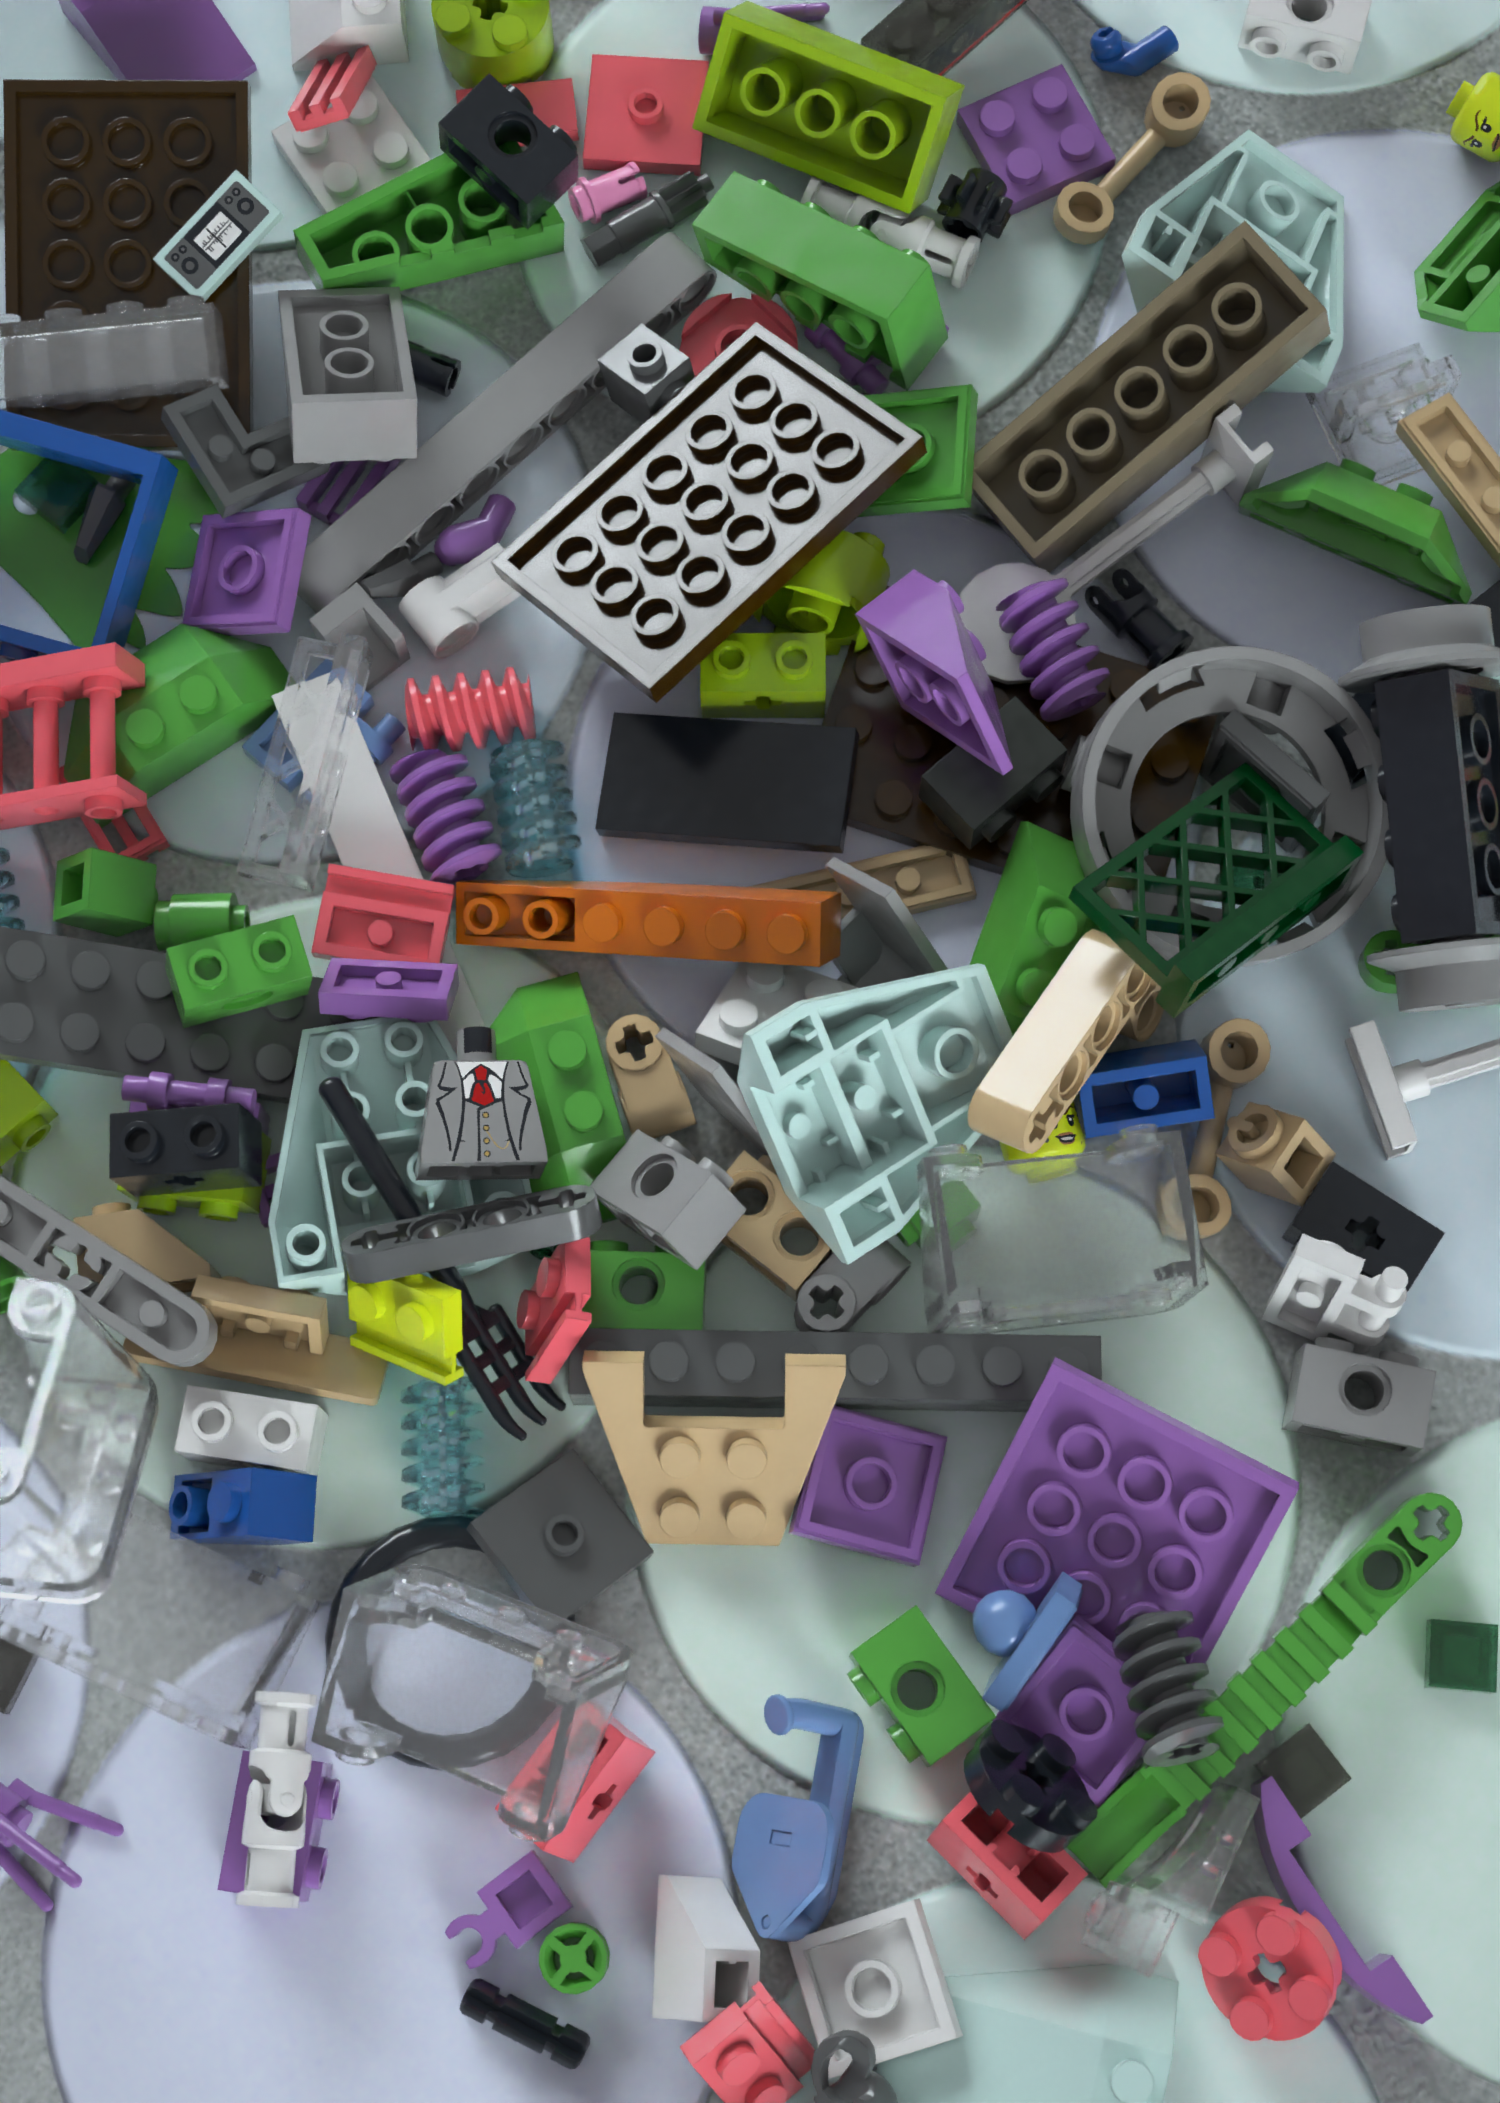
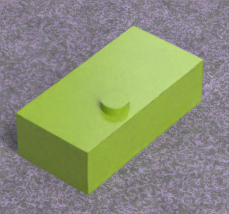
M745 1L724 12L692 129L910 214L929 198L965 85L750 1Z

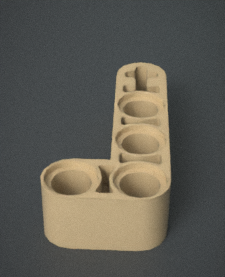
M1094 929L1087 931L1078 941L977 1087L968 1109L967 1119L969 1127L973 1131L1026 1153L1033 1154L1039 1150L1116 1036L1121 1034L1136 1041L1144 1042L1155 1032L1164 1012V1009L1155 1001L1161 987L1105 933Z

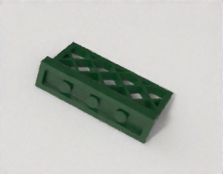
M1245 762L1073 886L1068 898L1161 987L1155 1001L1175 1018L1344 887L1364 852L1346 835L1333 844ZM1241 788L1260 806V816L1230 812L1229 796ZM1197 824L1218 827L1219 847L1187 843V826ZM1231 829L1261 833L1263 853L1232 849ZM1275 836L1294 838L1310 853L1303 859L1276 855ZM1147 855L1175 858L1176 878L1144 874V858ZM1188 860L1219 864L1221 885L1190 881ZM1233 867L1264 871L1265 887L1262 890L1234 887ZM1105 886L1132 890L1133 911L1111 908L1096 893ZM1145 892L1177 896L1178 917L1146 913ZM1190 898L1222 902V920L1211 922L1191 919ZM1235 904L1241 905L1237 909H1235ZM1146 930L1179 935V952L1166 961L1147 943ZM1192 937H1198L1192 942Z

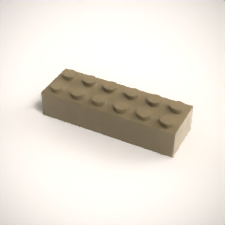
M1246 221L1242 222L974 454L972 494L1033 565L1051 573L1208 439L1215 417L1234 403L1242 410L1331 334L1326 308Z

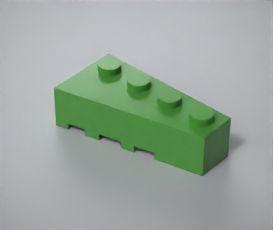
M508 141L499 147L501 151L507 154L514 155L523 152L517 141ZM443 153L293 230L298 258L316 289L400 287V291L563 252L565 222L553 204L527 229L451 158Z
M733 171L692 223L705 262L768 302L776 293L780 296L784 306L795 316V320L809 329L815 331L823 323L847 343L845 345V352L865 364L871 355L893 369L889 380L906 391L909 390L948 339L932 269L924 257L911 249H903L901 251L880 241L874 233L863 226L855 225L851 227L830 217L823 208L815 203L806 202L802 204L782 194L769 181L764 179L754 181Z

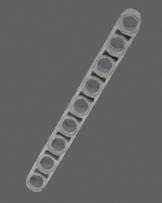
M668 232L656 239L417 449V458L403 461L312 541L305 549L297 595L315 613H318L356 582L361 586L360 582L406 558L409 560L413 559L439 536L445 528L457 520L606 387L597 361L602 355L641 323L660 337H663L707 297L716 282V271L675 233Z

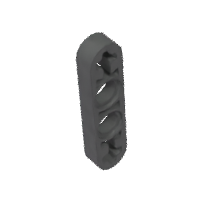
M568 1185L370 1226L347 1236L342 1241L341 1249L350 1280L356 1283L367 1284L577 1241L597 1232L601 1228L603 1221L595 1190L587 1185Z

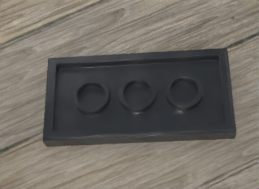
M614 712L595 829L600 836L843 854L859 733L857 728Z

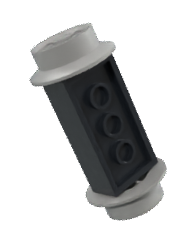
M1453 604L1414 608L1377 616L1359 625L1362 664L1338 679V685L1344 688L1346 692L1375 693L1376 700L1371 706V723L1381 743L1383 765L1379 767L1377 782L1380 795L1387 803L1389 829L1385 834L1384 849L1389 864L1394 868L1396 894L1391 901L1392 920L1394 926L1401 934V943L1428 945L1370 954L1367 956V963L1395 973L1399 1012L1402 1013L1500 1004L1499 680L1492 678L1500 676V648L1494 645L1491 609L1484 605Z

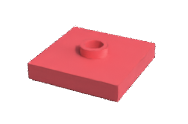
M592 54L583 149L584 169L614 171L633 161L639 167V173L683 175L690 171L691 173L694 172L695 176H701L704 133L692 129L709 69V61Z

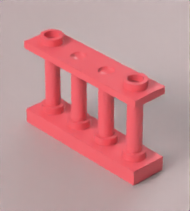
M116 642L0 663V830L82 816L94 819H114L122 816L124 809L147 806V793L116 774L115 699L121 696L122 691L145 687V663ZM87 697L90 701V779L59 784V709L65 706V701ZM33 708V789L3 794V719L9 716V711Z

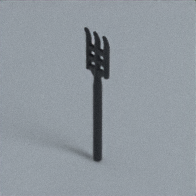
M334 1076L323 1080L318 1089L321 1098L396 1221L423 1216L424 1214L343 1081ZM455 1266L429 1271L428 1273L432 1279L461 1290L463 1350L456 1353V1358L495 1421L513 1437L524 1441L527 1438V1433L515 1422L499 1394L506 1390L512 1402L525 1416L540 1426L546 1424V1417L534 1406L519 1382L525 1376L526 1370L534 1359L533 1356L525 1355V1343L501 1304H493L488 1310L474 1304L469 1290ZM494 1325L503 1338L497 1343L488 1331ZM474 1339L482 1351L477 1357H475L468 1345ZM509 1351L518 1363L512 1368L504 1357V1354ZM489 1365L498 1377L493 1382L489 1380L483 1370ZM529 1382L536 1393L548 1404L559 1411L565 1410L566 1403L554 1392L550 1384Z

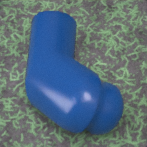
M1164 25L1137 43L1122 41L1121 32L1116 29L1114 30L1112 27H1104L1097 30L1090 39L1091 49L1093 50L1091 52V59L1102 71L1132 77L1144 74L1179 49V43L1175 34L1169 27Z

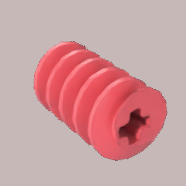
M506 667L502 686H496L489 670H481L478 686L476 689H472L464 673H456L453 690L449 692L446 691L439 675H434L431 677L428 694L421 693L414 678H407L405 685V707L410 743L413 751L417 738L420 739L424 749L427 750L438 749L441 736H444L452 752H459L462 750L466 733H469L477 749H484L487 746L490 730H494L502 747L510 746L515 727L519 728L527 744L535 743L536 741L535 714L529 674L527 682L521 683L514 668Z

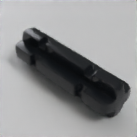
M481 1978L474 1979L469 1984L460 2003L459 2009L462 2014L481 2024L485 2020L493 2023V2030L539 2054L543 2050L552 2054L551 2060L568 2069H576L581 2064L590 2045L591 2038L588 2033L568 2023L565 2028L556 2024L558 2021L557 2017L512 1994H508L507 1997L500 1995L499 1987Z

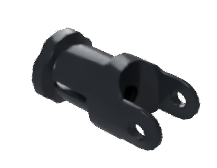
M1117 569L1112 575L1114 588L1125 600L1114 601L1099 586L1093 585L1086 589L1085 601L1090 610L1118 639L1126 638L1148 660L1147 668L1150 671L1174 658L1182 656L1194 639L1185 629L1179 630L1156 607L1158 599L1126 569ZM1123 578L1128 582V586L1125 585ZM1093 597L1097 599L1098 604L1095 603Z

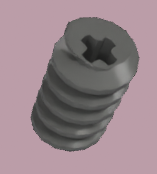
M1191 1611L1151 1612L1125 1621L1114 1630L1117 1637L1112 1647L1115 1657L1124 1662L1119 1670L1123 1684L1132 1688L1126 1698L1129 1709L1140 1714L1134 1722V1728L1137 1737L1148 1741L1141 1749L1144 1763L1151 1767H1168L1197 1761L1213 1755L1220 1748L1218 1744L1209 1743L1207 1737L1224 1727L1222 1717L1201 1716L1200 1713L1201 1709L1217 1700L1215 1691L1194 1689L1192 1685L1209 1674L1208 1666L1205 1663H1186L1185 1657L1202 1647L1200 1638L1193 1636L1179 1637L1177 1632L1194 1622Z

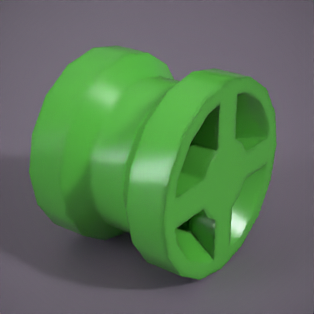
M571 1922L555 1928L546 1936L539 1953V1966L542 1976L552 1988L564 1994H580L592 1989L604 1978L610 1961V1950L605 1937L597 1928L580 1922Z

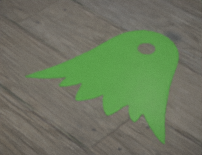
M7 449L0 454V566L43 607L74 646L81 648L91 647L140 484L136 483V486L124 500L126 506L88 564L85 565L76 560L73 552L88 496L98 483L105 485L111 476L27 452ZM167 458L178 469V473L136 609L164 616H180L182 614V602L177 588L166 569L193 567L199 535L190 527V524H201L203 515L219 514L188 462L186 460ZM26 482L42 484L47 489L49 495L45 508L32 515L19 512L13 504L15 490ZM135 613L126 642L138 649H142L146 646V638L142 624Z

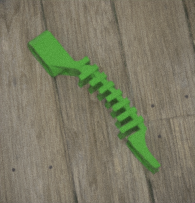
M1432 1492L1414 1495L1402 1502L1340 1565L1318 1590L1320 1594L1311 1603L1305 1602L1294 1613L1297 1619L1288 1628L1283 1625L1271 1636L1275 1641L1265 1651L1260 1648L1249 1659L1252 1664L1242 1674L1237 1671L1226 1682L1228 1688L1220 1696L1216 1694L1217 1700L1204 1707V1711L1201 1713V1716H1219L1223 1719L1224 1727L1207 1737L1209 1743L1220 1745L1218 1751L1197 1761L1168 1767H1151L1143 1761L1107 1797L1103 1804L1097 1807L1096 1819L1067 1848L1094 1874L1105 1889L1153 1842L1188 1813L1189 1806L1196 1799L1200 1802L1212 1790L1213 1782L1220 1776L1224 1778L1236 1767V1760L1244 1752L1248 1755L1259 1744V1737L1267 1729L1272 1731L1283 1720L1282 1714L1291 1705L1296 1707L1307 1696L1305 1691L1314 1682L1319 1684L1330 1673L1328 1668L1337 1659L1343 1660L1354 1649L1352 1644L1360 1635L1367 1636L1378 1625L1377 1621L1454 1546L1461 1535L1463 1524L1460 1511L1454 1502L1444 1495ZM1417 1508L1423 1512L1437 1509L1442 1516L1436 1523L1438 1529L1442 1532L1439 1538L1433 1535L1421 1538L1416 1536L1414 1530L1418 1527L1419 1521L1413 1513ZM1379 1550L1391 1555L1398 1568L1397 1579L1393 1585L1383 1590L1370 1586L1363 1574L1364 1561L1368 1555Z

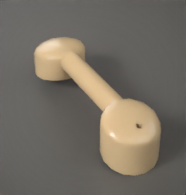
M1184 72L1167 75L1157 84L1151 95L1144 118L1147 131L1097 185L1081 181L1071 183L1062 189L1054 206L1053 220L1056 229L1064 238L1073 243L1083 245L1093 244L1103 239L1114 218L1113 201L1163 147H1180L1196 138L1210 110L1211 102L1208 87L1201 78Z
M1235 1018L1222 1023L1205 1036L1200 1044V1047L1207 1055L1215 1118L1199 1122L1187 1176L1180 1178L1169 1186L1162 1199V1212L1167 1224L1175 1233L1187 1239L1200 1240L1218 1233L1228 1224L1232 1214L1231 1200L1226 1189L1217 1180L1213 1179L1218 1157L1215 1152L1221 1145L1233 1090L1245 1086L1264 1072L1270 1060L1271 1051L1269 1039L1260 1025L1249 1019Z

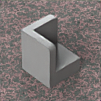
M357 582L309 619L316 641L341 671L367 692L411 658L404 635Z

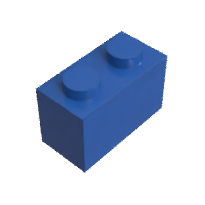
M1196 1039L1105 1053L1074 1099L1078 1118L1086 1139L1215 1118L1207 1055Z

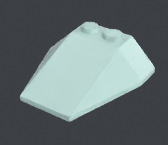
M1248 129L1149 206L1139 217L1121 255L1132 297L1138 313L1242 222L1246 221L1326 308L1331 333L1263 392L1320 393L1327 387L1343 348L1344 196Z
M976 963L797 1001L743 1035L737 1083L787 1197L842 1263L849 1265L900 1232L982 1135L973 1131L968 1125L969 1105L977 1087L1013 1037L987 969L983 964Z
M1114 1964L945 1977L963 2036L878 2063L875 2071L883 2076L891 2085L898 2103H1163L1173 2058L1179 1981Z

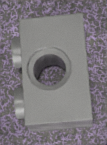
M638 1129L589 1186L595 1190L597 1199L622 1224L695 1270H698L747 1210L728 1190L733 1185L734 1180L716 1163L703 1157L699 1164L695 1163L696 1158L692 1153L672 1137L666 1135L659 1142Z
M1327 1337L1315 1338L1314 1345L1305 1343L1295 1353L1282 1423L1283 1430L1409 1457L1424 1449L1436 1371L1418 1367L1419 1358L1394 1351H1381L1379 1358L1353 1353L1354 1345L1352 1343ZM1347 1379H1361L1372 1388L1374 1404L1371 1409L1361 1410L1349 1403L1344 1392Z

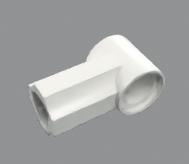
M496 543L445 579L441 576H433L423 580L409 590L401 600L399 611L437 659L449 657L461 650L474 638L480 623L521 596L520 593L500 578L491 564V561L506 549L499 543Z

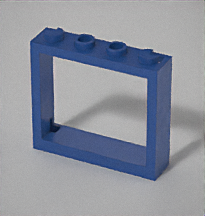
M0 409V445L140 484L92 642V646L116 642L125 648L178 469L162 454ZM0 624V657L10 661L81 648Z

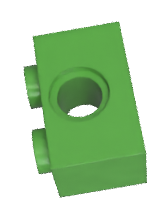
M294 915L166 948L165 969L183 1028L301 997L309 993L313 975Z
M597 1240L590 1242L591 1296L582 1309V1312L592 1313V1322L588 1328L704 1330L706 1260L698 1270H695L657 1245L654 1246V1252L628 1251L629 1244L621 1241ZM645 1275L657 1283V1293L649 1302L632 1304L621 1295L624 1284L634 1276Z
M917 1605L850 1652L849 1657L856 1667L848 1672L847 1676L869 1707L880 1700L891 1715L895 1724L886 1729V1731L909 1763L920 1757L928 1768L996 1718ZM909 1672H921L932 1680L935 1687V1698L929 1707L922 1710H914L901 1702L897 1692V1685L903 1675Z

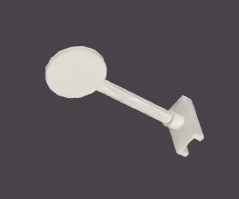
M1235 403L1215 417L1201 458L1191 467L1192 473L1060 573L1051 575L1045 569L1023 562L997 564L976 574L959 596L964 605V611L960 613V617L966 629L976 636L986 652V659L982 663L991 680L1007 685L1032 683L1035 678L1023 676L1019 670L1020 662L1025 656L1015 655L1009 648V641L1014 633H1005L999 626V618L1004 611H996V606L1006 597L1040 581L1066 578L1069 583L1068 587L1055 598L1058 603L1071 601L1073 595L1205 495L1213 496L1223 489L1238 506L1245 493L1258 489L1274 449L1265 441L1255 450L1251 451L1235 432L1243 412ZM1075 612L1066 619L1068 625L1076 624Z
M1375 1020L1349 1027L1348 1031L1351 1037L1345 1039L1347 1051L1387 1160L1411 1153L1418 1141L1406 1102L1430 1095V1089L1500 1067V1038L1423 1063L1419 1059H1415L1396 1066L1391 1064Z

